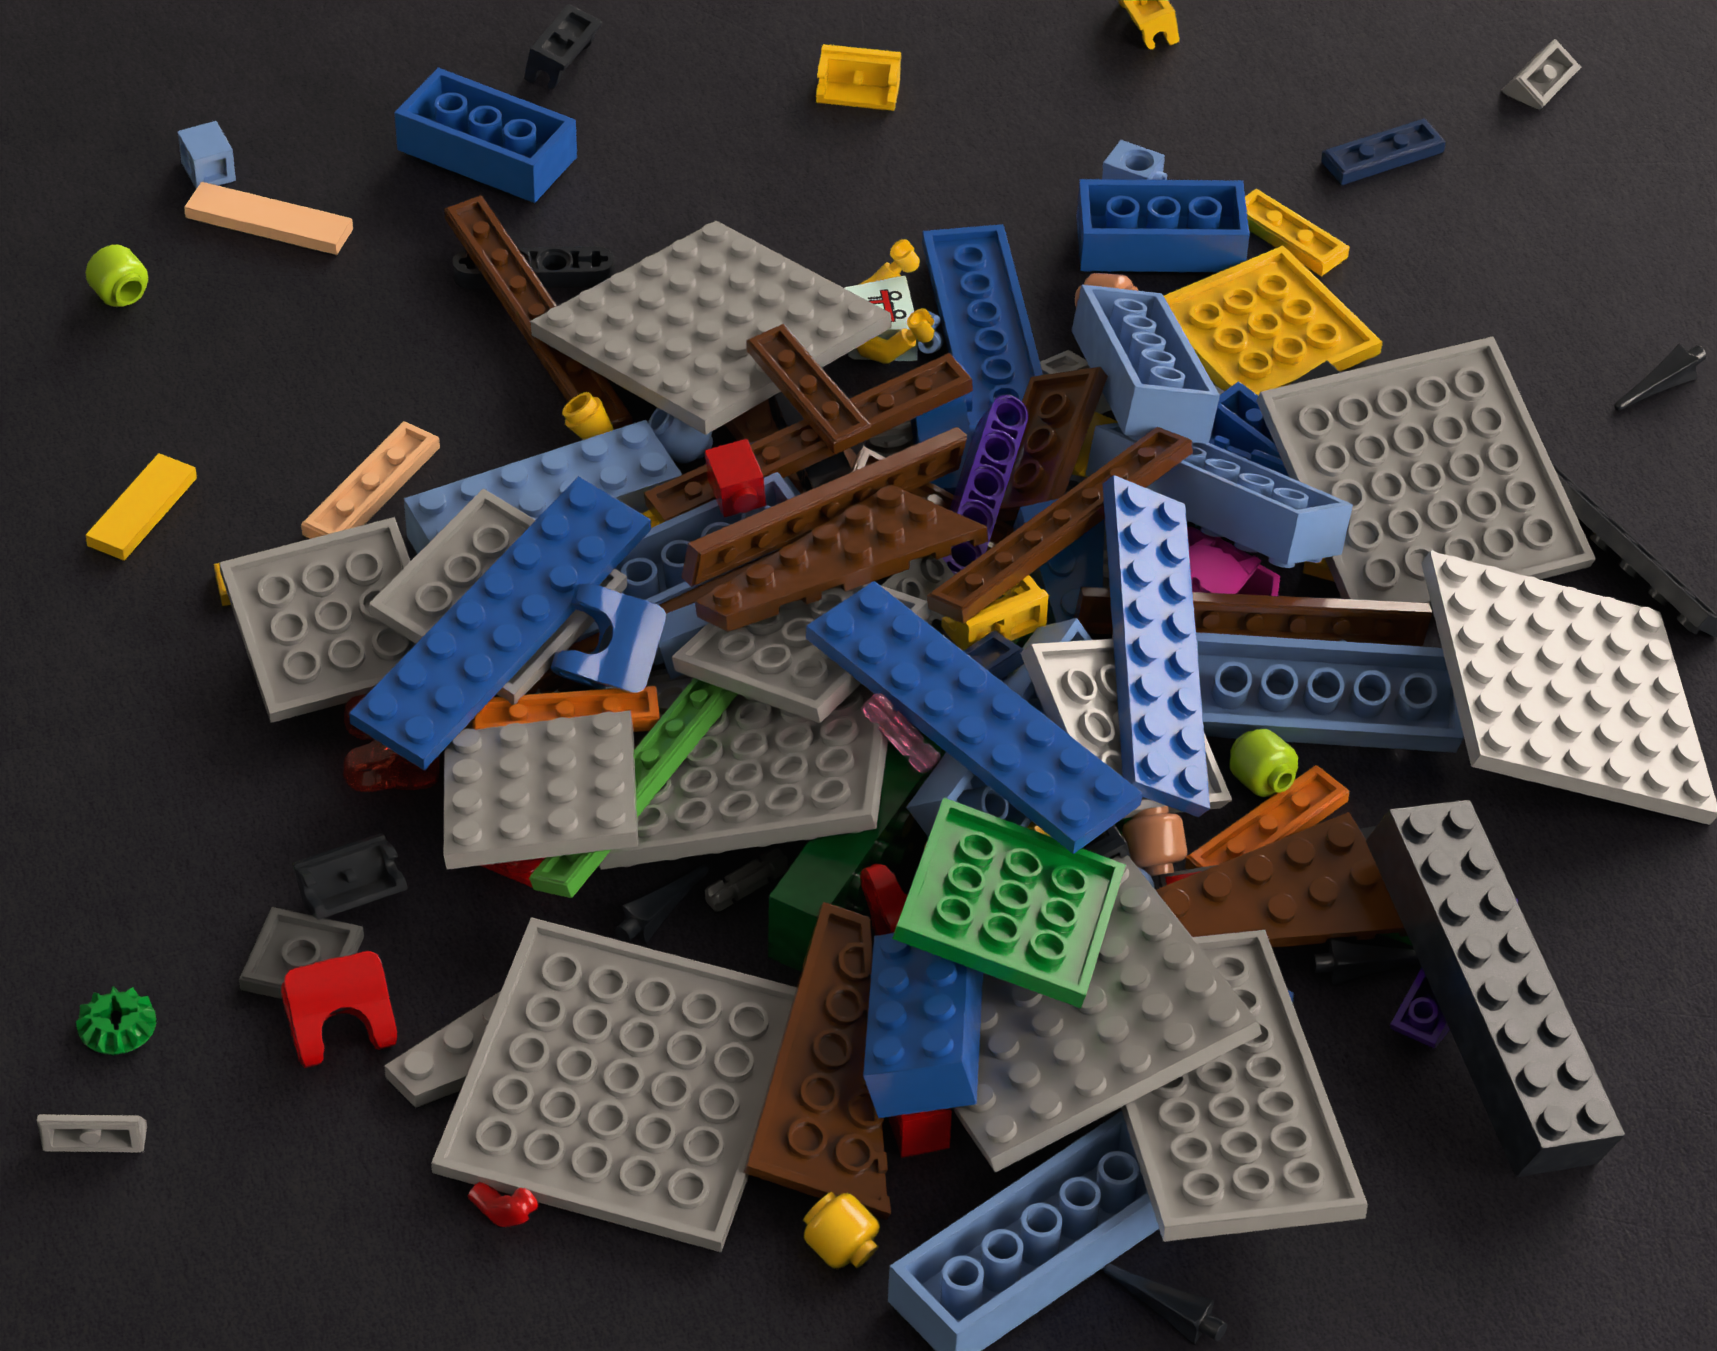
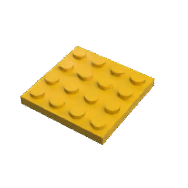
M1280 246L1164 295L1210 379L1224 391L1239 381L1259 396L1262 391L1290 385L1326 360L1341 372L1381 354L1382 341L1284 246Z

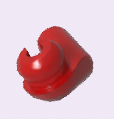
M478 1182L468 1194V1199L495 1225L500 1227H510L525 1223L529 1220L528 1215L538 1207V1201L527 1188L523 1187L515 1190L512 1196H501L493 1187Z

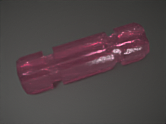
M876 693L871 696L862 706V713L872 723L879 724L878 729L903 756H910L908 761L918 772L926 773L931 770L940 760V754L930 743L924 744L922 742L924 737L899 711L892 710L894 705L883 694Z

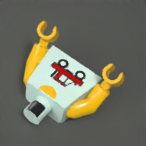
M901 239L892 246L890 255L894 262L891 264L885 263L869 279L862 283L844 288L891 313L892 328L848 352V356L852 359L874 360L883 364H888L893 360L915 361L917 360L918 341L927 343L934 336V329L932 328L934 319L926 309L922 308L914 311L906 276H900L899 274L902 270L907 273L915 271L920 263L919 257L914 252V247L906 239Z

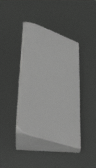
M1554 39L1538 52L1501 91L1509 97L1540 110L1581 66Z
M38 1115L37 1117L43 1151L144 1152L147 1123L140 1116Z

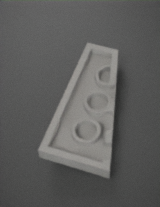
M500 992L385 1065L386 1078L415 1108L461 1091Z

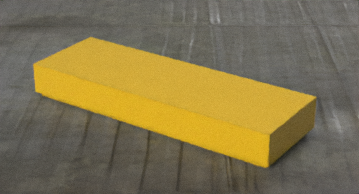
M1257 188L1245 196L1249 231L1276 248L1284 246L1304 266L1318 275L1323 276L1348 258V245Z
M158 453L85 535L87 546L125 561L197 479L196 467Z

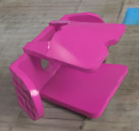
M1187 527L1192 592L1278 596L1280 575L1260 565L1261 560L1237 549L1232 544L1221 539V537L1209 536L1195 527Z

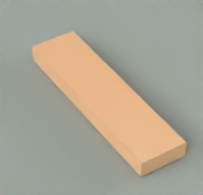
M205 182L199 184L184 207L185 216L188 219L334 255L339 253L353 230L352 218Z
M403 421L302 522V535L312 539L365 525L440 448L439 437Z

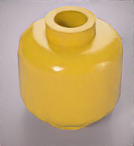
M833 1192L828 1193L810 1209L803 1219L807 1224L804 1233L805 1241L832 1268H842L850 1262L856 1268H859L878 1249L873 1240L878 1233L879 1222L852 1194L843 1193L836 1196Z

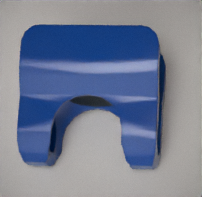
M596 584L576 585L571 603L577 610L588 614L597 623L600 633L599 642L595 650L590 654L576 650L556 652L551 670L558 676L583 684L594 690L616 688L628 693H639L644 690L666 621L664 609L658 604L625 595Z

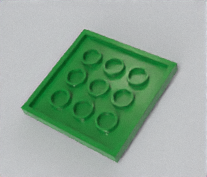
M943 797L892 939L1081 1009L1126 864L1083 848L1072 854L1050 836Z

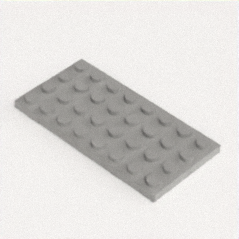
M1258 930L1193 937L1256 1017L1262 1035L1121 1107L1163 1242L1365 1219L1367 1211L1366 1198L1266 931Z

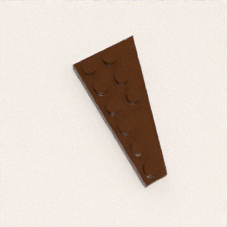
M890 484L879 489L877 493L857 505L847 508L845 512L827 523L815 527L807 535L782 547L778 552L760 563L750 566L746 571L728 582L716 586L713 591L695 601L696 614L698 618L730 632L779 615L781 605L800 600L807 605L822 600L821 592L841 585L844 591H848L909 570L911 560L930 555L937 560L952 555V546L969 540L970 544L974 547L988 542L987 526Z
M1349 812L1156 889V892L1192 937L1265 930L1271 947L1274 948L1326 943L1328 938L1356 936V940L1374 939L1376 934L1399 933L1400 937L1408 936L1368 848L1366 838Z
M823 902L818 911L743 1173L821 1199L830 1192H833L836 1196L843 1193L852 1194L873 1216L887 1220L891 1214L890 1196H887L885 1173L888 1170L887 1152H884L882 1123L884 1118H878L863 1076L873 960L870 917Z

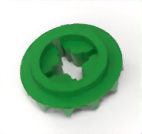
M112 986L108 994L100 995L93 992L91 1002L80 1005L79 1018L76 1020L77 1030L83 1043L90 1049L103 1054H123L139 1048L152 1036L156 1027V1013L151 1005L149 996H139L133 987L126 992H119ZM113 1011L121 1012L122 1017L121 1023H119V1030H114V1024H111L110 1021Z

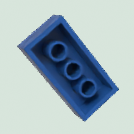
M437 68L395 111L397 150L533 203L546 192L577 158L575 119L441 68Z
M1080 179L1077 205L1080 270L1097 272H1221L1247 260L1250 235L1243 181Z
M894 933L874 936L863 1076L878 1118L977 1104L983 972L892 939Z

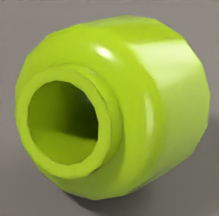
M109 245L100 249L88 262L85 272L87 283L106 304L113 307H123L138 301L144 294L149 280L148 272L144 265L129 248L122 245Z
M1266 728L1247 731L1233 743L1230 750V770L1233 776L1253 794L1262 798L1271 797L1275 793L1286 791L1293 784L1298 769V756L1295 750L1275 732Z

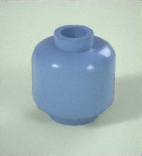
M657 408L651 415L648 424L675 462L688 464L697 458L704 457L705 450L711 449L713 444L712 432L705 435L660 408Z

